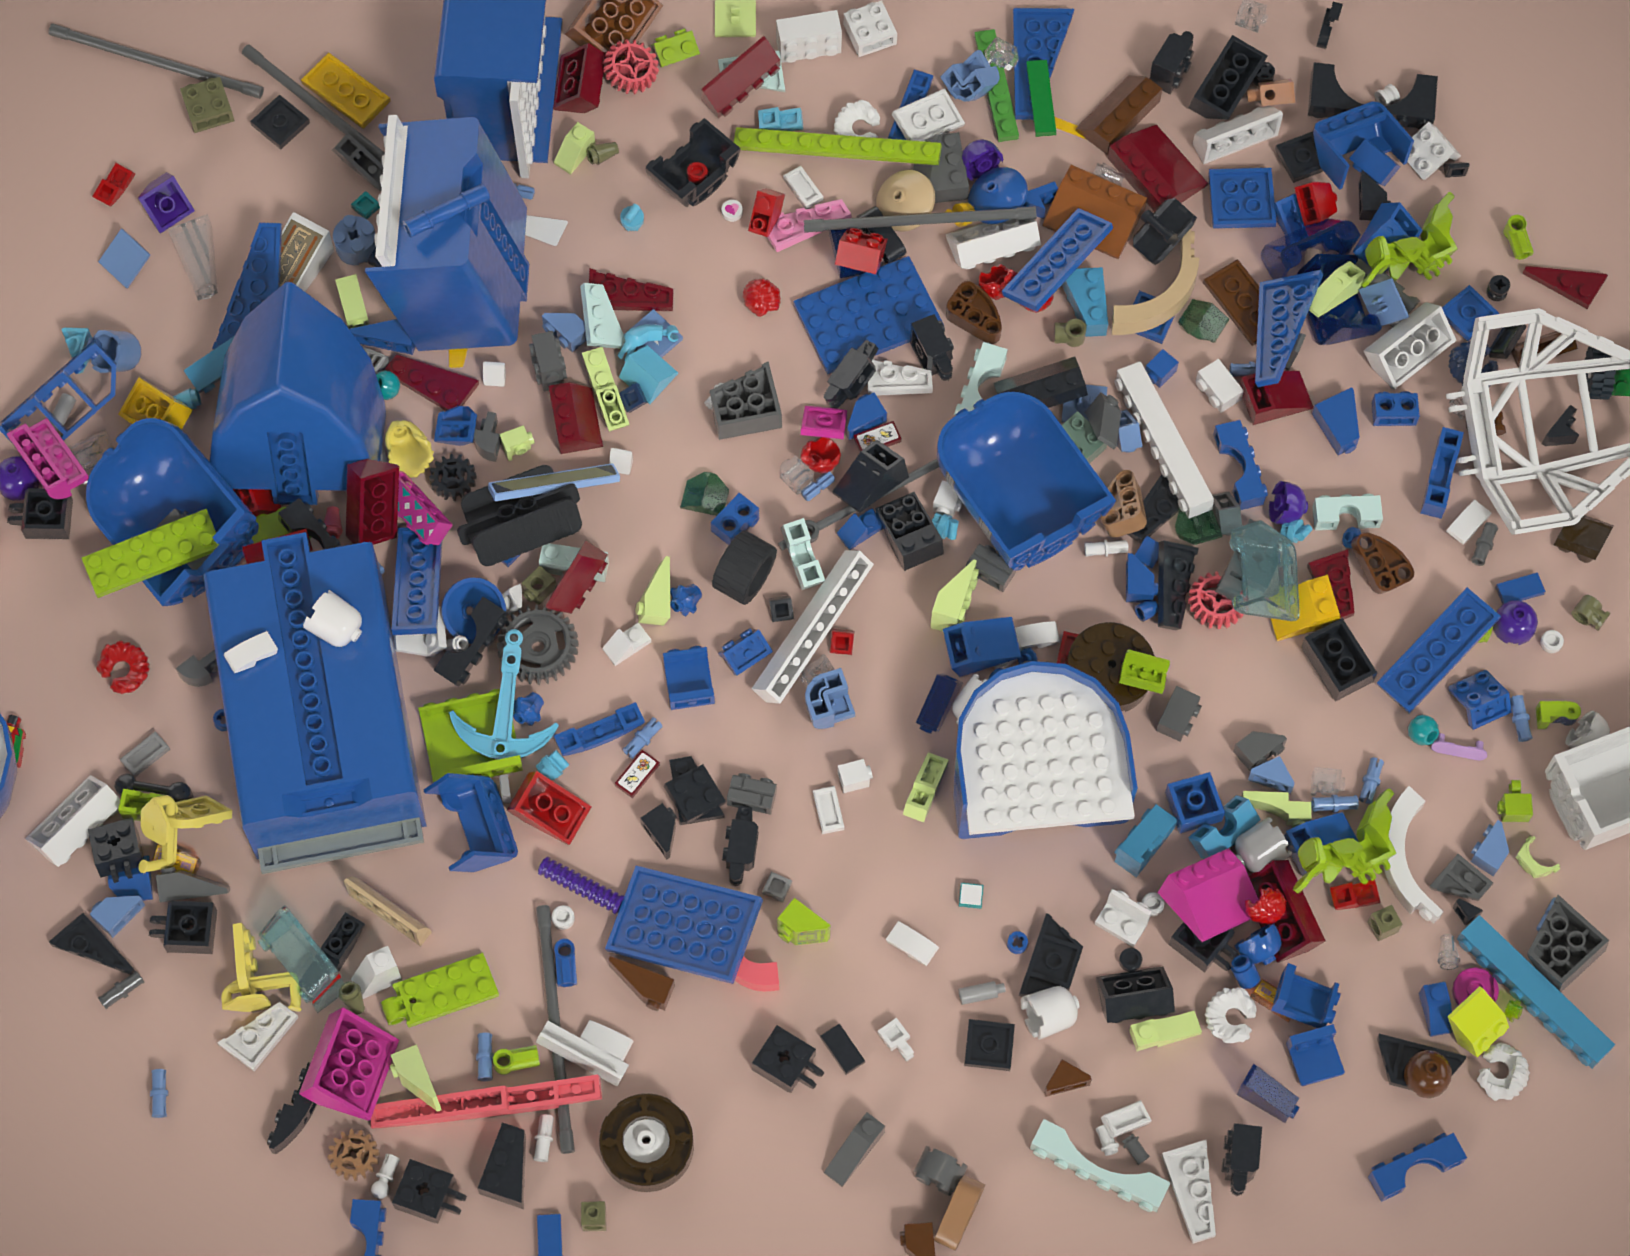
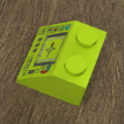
M796 898L790 902L777 918L778 936L786 943L791 942L794 945L828 942L830 939L831 925Z

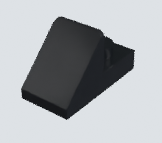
M1570 405L1546 434L1542 445L1557 446L1576 443L1579 434L1571 429L1576 421L1574 415L1577 409Z

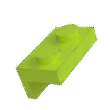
M684 28L675 31V36L668 39L666 35L655 38L656 43L651 44V46L655 50L660 67L700 54L692 30L687 32Z
M1127 650L1121 667L1119 683L1163 694L1170 660Z

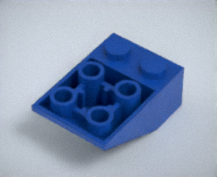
M1400 202L1382 203L1354 248L1353 253L1359 260L1362 259L1368 265L1365 250L1374 238L1384 236L1387 244H1391L1404 238H1418L1423 230Z
M1012 617L962 622L943 629L951 668L959 677L1022 658Z
M1343 812L1305 822L1287 830L1284 834L1289 844L1286 847L1288 851L1292 852L1291 857L1302 876L1307 871L1304 870L1300 863L1298 850L1306 840L1319 837L1322 845L1347 838H1354L1358 842Z

